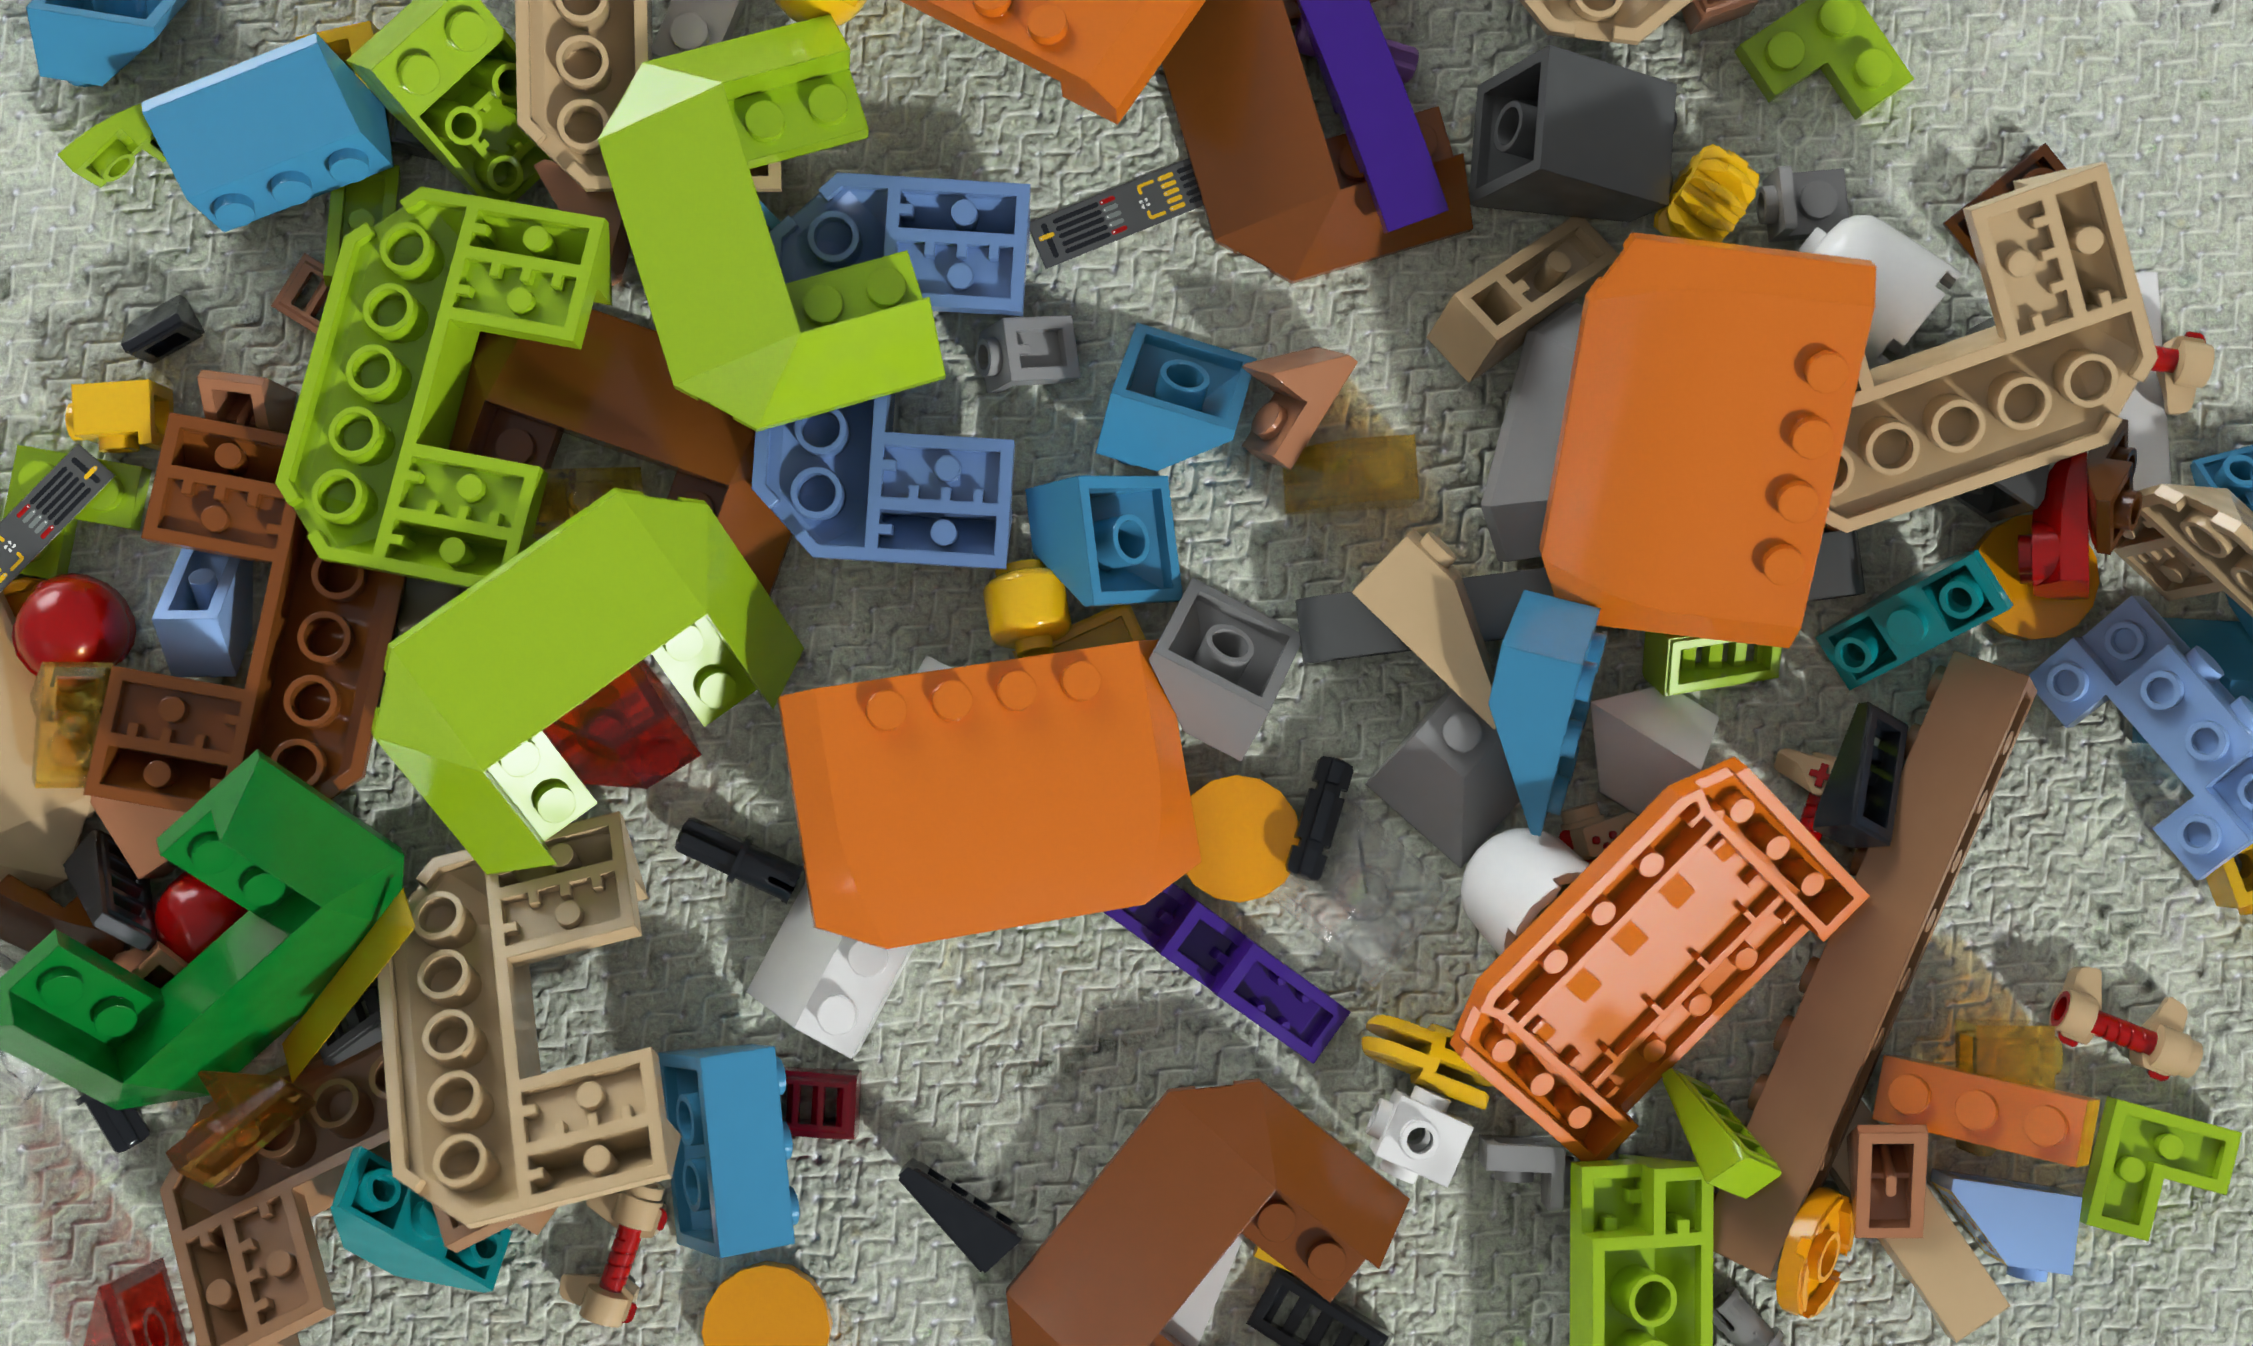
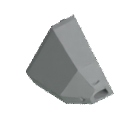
M1565 303L1526 333L1481 502V508L1498 561L1511 562L1541 556L1539 545L1583 307L1578 303Z

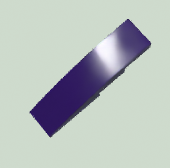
M1296 0L1335 115L1339 114L1359 173L1364 172L1384 234L1448 211L1449 208L1427 145L1370 1Z
M1175 883L1171 884L1145 905L1104 912L1152 946L1159 954L1209 988L1216 996L1313 1064L1351 1013Z

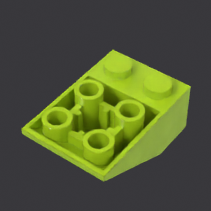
M413 0L346 60L382 104L474 196L515 202L540 179L533 165L544 159L553 161L517 125L516 43L481 0Z

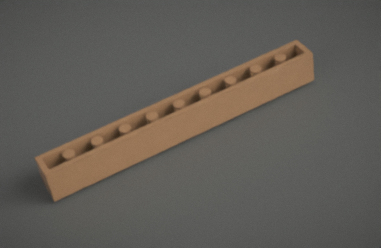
M1955 650L1947 667L1939 665L1936 668L1926 692V700L1930 701L1931 704L1922 725L1914 723L1907 732L1904 760L1906 762L1901 773L1891 844L1884 847L1857 848L1851 862L1850 874L1856 876L1855 881L1870 897L1829 937L1821 957L1813 956L1807 963L1799 983V991L1805 993L1795 1017L1787 1015L1784 1018L1774 1039L1773 1049L1778 1051L1779 1054L1769 1075L1761 1074L1752 1088L1748 1099V1109L1753 1110V1113L1746 1128L1777 1163L1782 1174L1747 1199L1719 1189L1718 1193L1714 1192L1713 1251L1768 1279L1777 1280L1778 1266L1784 1243L1796 1214L1806 1198L1816 1188L1823 1187L1832 1164L2038 692L2030 676Z

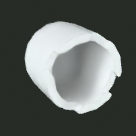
M1854 215L1843 219L1828 234L1817 227L1797 251L1871 260L1876 265L1875 310L1865 349L1869 369L1891 362L1882 355L1883 351L1887 348L1897 355L1946 295L1935 287L1938 282L1950 289L1962 275L1952 265L1888 223L1872 215Z
M1529 828L1506 830L1492 836L1480 846L1466 865L1461 883L1463 909L1478 931L1500 956L1589 864L1561 839L1550 833L1542 831L1541 837L1532 835Z

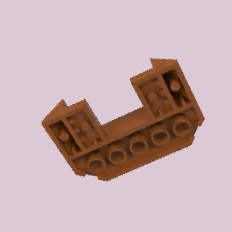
M1206 0L1161 63L1214 242L1235 254L1239 252L1269 268L1271 273L1291 284L1473 230L1464 153L1453 155L1439 106L1416 112L1415 116L1449 210L1384 234L1364 172L1359 173L1346 133L1325 139L1291 26L1297 25L1301 15L1296 0ZM1369 0V1H1370V3H1373V2L1380 1V0Z
M594 309L591 310L581 350L480 331L449 450L539 466L549 474L562 435L566 433L675 471L676 475L667 499L678 500V497L704 500L771 597L793 534L752 489L755 431L733 420V416L701 399L697 401L674 388L657 331Z
M169 412L141 538L157 544L272 564L245 689L112 665L83 795L187 812L257 749L329 799H333L365 777L373 741L371 728L375 708L380 707L386 677L383 668L388 644L395 637L407 577L328 562L318 557L307 538L309 533L294 508L287 504L275 483L289 434Z
M1260 1078L1233 1081L1232 1085L1195 1089V1086L1170 1088L1006 1288L1012 1346H1185L1163 1328L1240 1234L1247 1237L1331 1303L1365 1260H1368L1378 1269L1380 1268L1410 1198Z

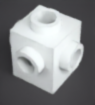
M1415 1084L1411 1094L1394 1088L1389 1101L1383 1098L1378 1100L1369 1118L1366 1134L1373 1137L1369 1147L1376 1156L1382 1158L1379 1169L1410 1184H1415L1418 1175L1448 1188L1474 1127L1466 1119L1447 1111L1451 1100ZM1422 1128V1133L1417 1139L1407 1141L1408 1135L1413 1129Z

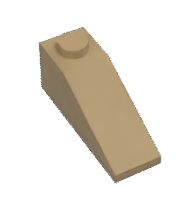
M1571 217L1453 294L1428 334L1427 339L1462 377L1470 383L1524 344L1526 333L1529 329L1565 303H1572L1593 285L1599 276L1602 277L1608 271L1619 254L1585 218Z
M1413 528L1356 586L1352 593L1495 730L1496 726L1488 704L1495 670L1461 574L1452 566L1457 557L1432 532L1429 531L1422 537Z

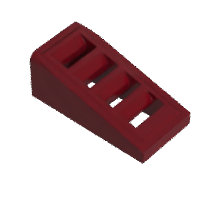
M784 1067L788 1093L786 1118H782V1120L788 1124L791 1135L855 1140L859 1135L862 1070ZM801 1085L813 1086L811 1119L800 1118ZM826 1087L838 1088L836 1120L825 1119Z

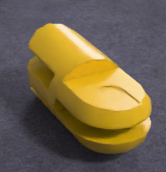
M1374 1015L1368 1020L1366 1029L1381 1038L1362 1037V1050L1366 1056L1379 1063L1410 1074V1081L1413 1084L1476 1108L1486 1109L1490 1096L1485 1091L1464 1083L1483 1087L1493 1085L1467 1064L1449 1044L1455 1031L1431 1023L1428 1028H1424L1389 1015Z

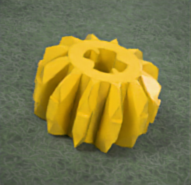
M1715 144L1702 148L1699 154L1691 158L1683 170H1680L1673 182L1669 195V206L1656 212L1653 227L1664 236L1722 243L1728 233L1733 232L1737 222L1746 214L1745 210L1756 197L1759 174L1748 166L1749 162L1735 152L1725 150Z

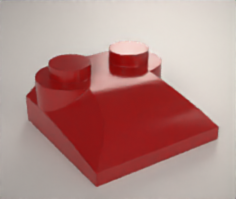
M2087 451L2062 459L2054 464L2048 473L2045 498L2038 509L2033 510L2032 534L2018 535L2020 584H2033L2034 596L2059 600L2089 599Z

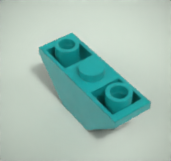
M1976 549L1947 557L1898 583L1827 628L1815 638L1850 691L2009 610L2013 603Z
M362 1146L353 1148L330 1208L343 1248L394 1276L482 1293L493 1291L512 1234L511 1230L505 1228L457 1253L446 1248L432 1203L396 1180L392 1175V1163Z

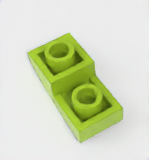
M141 103L120 111L96 124L57 154L74 173L100 188L107 182L117 180L125 175L133 166L135 155L142 149L164 163L166 161L142 113Z

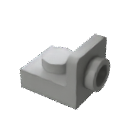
M1791 166L1775 168L1763 180V186L1758 188L1756 195L1757 217L1761 225L1767 224L1768 241L1780 242L1807 239L1817 227L1828 234L1841 220L1849 218L1844 168L1792 173Z
M1072 315L1002 318L979 333L975 359L979 373L985 378L988 394L1001 393L1012 386L1071 383L1081 378Z
M1479 1135L1478 1161L1486 1171H1495L1494 1179L1503 1182L1529 1183L1533 1182L1534 1173H1541V1202L1550 1212H1563L1564 1195H1570V1162L1575 1161L1573 1156L1565 1155L1566 1148L1554 1137Z

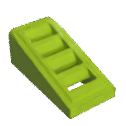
M1645 631L1642 673L1645 680L1664 697L1779 678L1782 648L1755 644L1753 661H1746L1747 643ZM1724 643H1729L1727 662H1722ZM1697 647H1702L1701 662H1696Z
M1673 1068L1661 1074L1663 1084L1706 1183L1747 1199L1782 1174L1773 1158L1708 1084Z

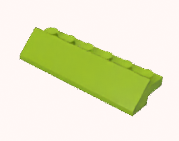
M1618 1154V1159L1570 1162V1346H1713L1714 1186L1705 1182L1697 1162Z

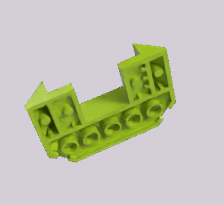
M831 14L642 62L598 138L600 150L674 388L697 401L701 399L733 416V420L756 432L943 380L946 377L930 297H922L908 250L786 284L750 169L866 139L869 134V128L850 71V48Z
M421 186L399 200L402 204L401 208L373 226L365 222L343 238L275 483L287 504L296 511L309 533L307 535L308 540L318 557L322 560L468 589L537 541L532 536L549 475L539 466L449 450L480 331L581 350L593 302L613 306L609 222L602 217Z
M613 488L388 644L383 668L386 677L380 707L375 708L371 734L487 875L556 865L557 863L544 841L598 803L543 731L545 728L650 654L704 727L756 690L774 709L778 701L777 699L781 696L804 647L704 500L678 497V500L644 496L641 491Z

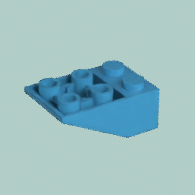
M1523 590L1501 644L1488 704L1530 833L1541 837L1548 813L1560 816L1563 809L1568 786L1571 783L1580 749L1578 744L1582 729L1584 730L1593 696L1592 687L1595 675L1599 670L1607 635L1595 632L1601 608Z

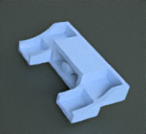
M2131 595L2084 636L2070 639L2028 676H2030L2038 691L2037 695L2066 728L2075 727L2110 699L2194 796L2152 829L2196 880H2201L2253 844V703L2242 695L2235 699L2219 681L2224 675L2219 664L2201 647L2195 646L2190 649L2143 596Z

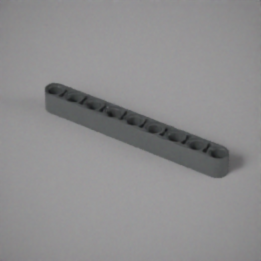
M1857 530L1848 533L1843 531L1823 533L1807 602L1865 594ZM1545 568L1462 578L1484 642L1504 639L1523 590L1555 597ZM1352 591L1295 600L1304 664L1412 651Z

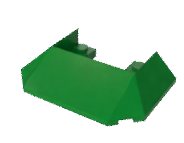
M257 749L156 839L159 853L162 857L249 911L161 989L61 931L54 929L0 978V1049L115 1110L214 1095L308 1011L402 890L404 878V854L402 848Z

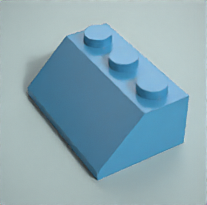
M317 33L141 102L142 113L185 198L223 232L246 226L260 218L291 206L305 203L312 198L348 184L362 181L366 177L394 167L386 107Z
M745 1044L658 1052L666 1116L681 1135L671 1178L677 1244L717 1258L795 1244L793 1225L798 1223L800 1211L796 1192L792 1186H789L787 1160L791 1158L793 1152V1141L788 1124L782 1120L780 1095H783L786 1089V1073L782 1060L776 1056L775 1046Z

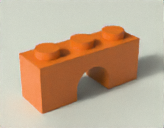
M1884 1055L1872 1119L1894 1125H1927L1928 1133L2071 1167H2081L2089 1165L2100 1099L2037 1085L2020 1084L1966 1072L1965 1069L1902 1055Z

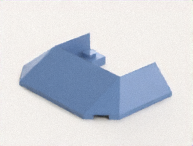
M837 172L818 189L819 193L792 217L788 215L769 232L785 284L908 250L922 297H930L932 311L1023 316L1026 265L1029 264L1030 184ZM895 393L763 431H755L752 489L813 558L1007 570L1013 521L1011 503L1015 456L1014 440L894 433Z

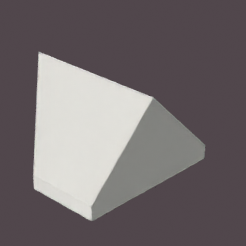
M1655 687L1592 701L1591 712L1599 781L1598 792L1628 811L1636 813L1638 816L1668 785L1702 770L1719 716L1683 694L1664 697Z

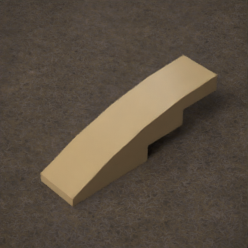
M1860 1100L1829 1172L1844 1196L1850 1199L1847 1135L1857 1125H1881L1877 1120L1872 1119L1873 1114L1862 1100ZM1927 1186L1925 1191L1923 1238H1877L1901 1275L1913 1284L1947 1337L1954 1342H1959L2011 1307Z

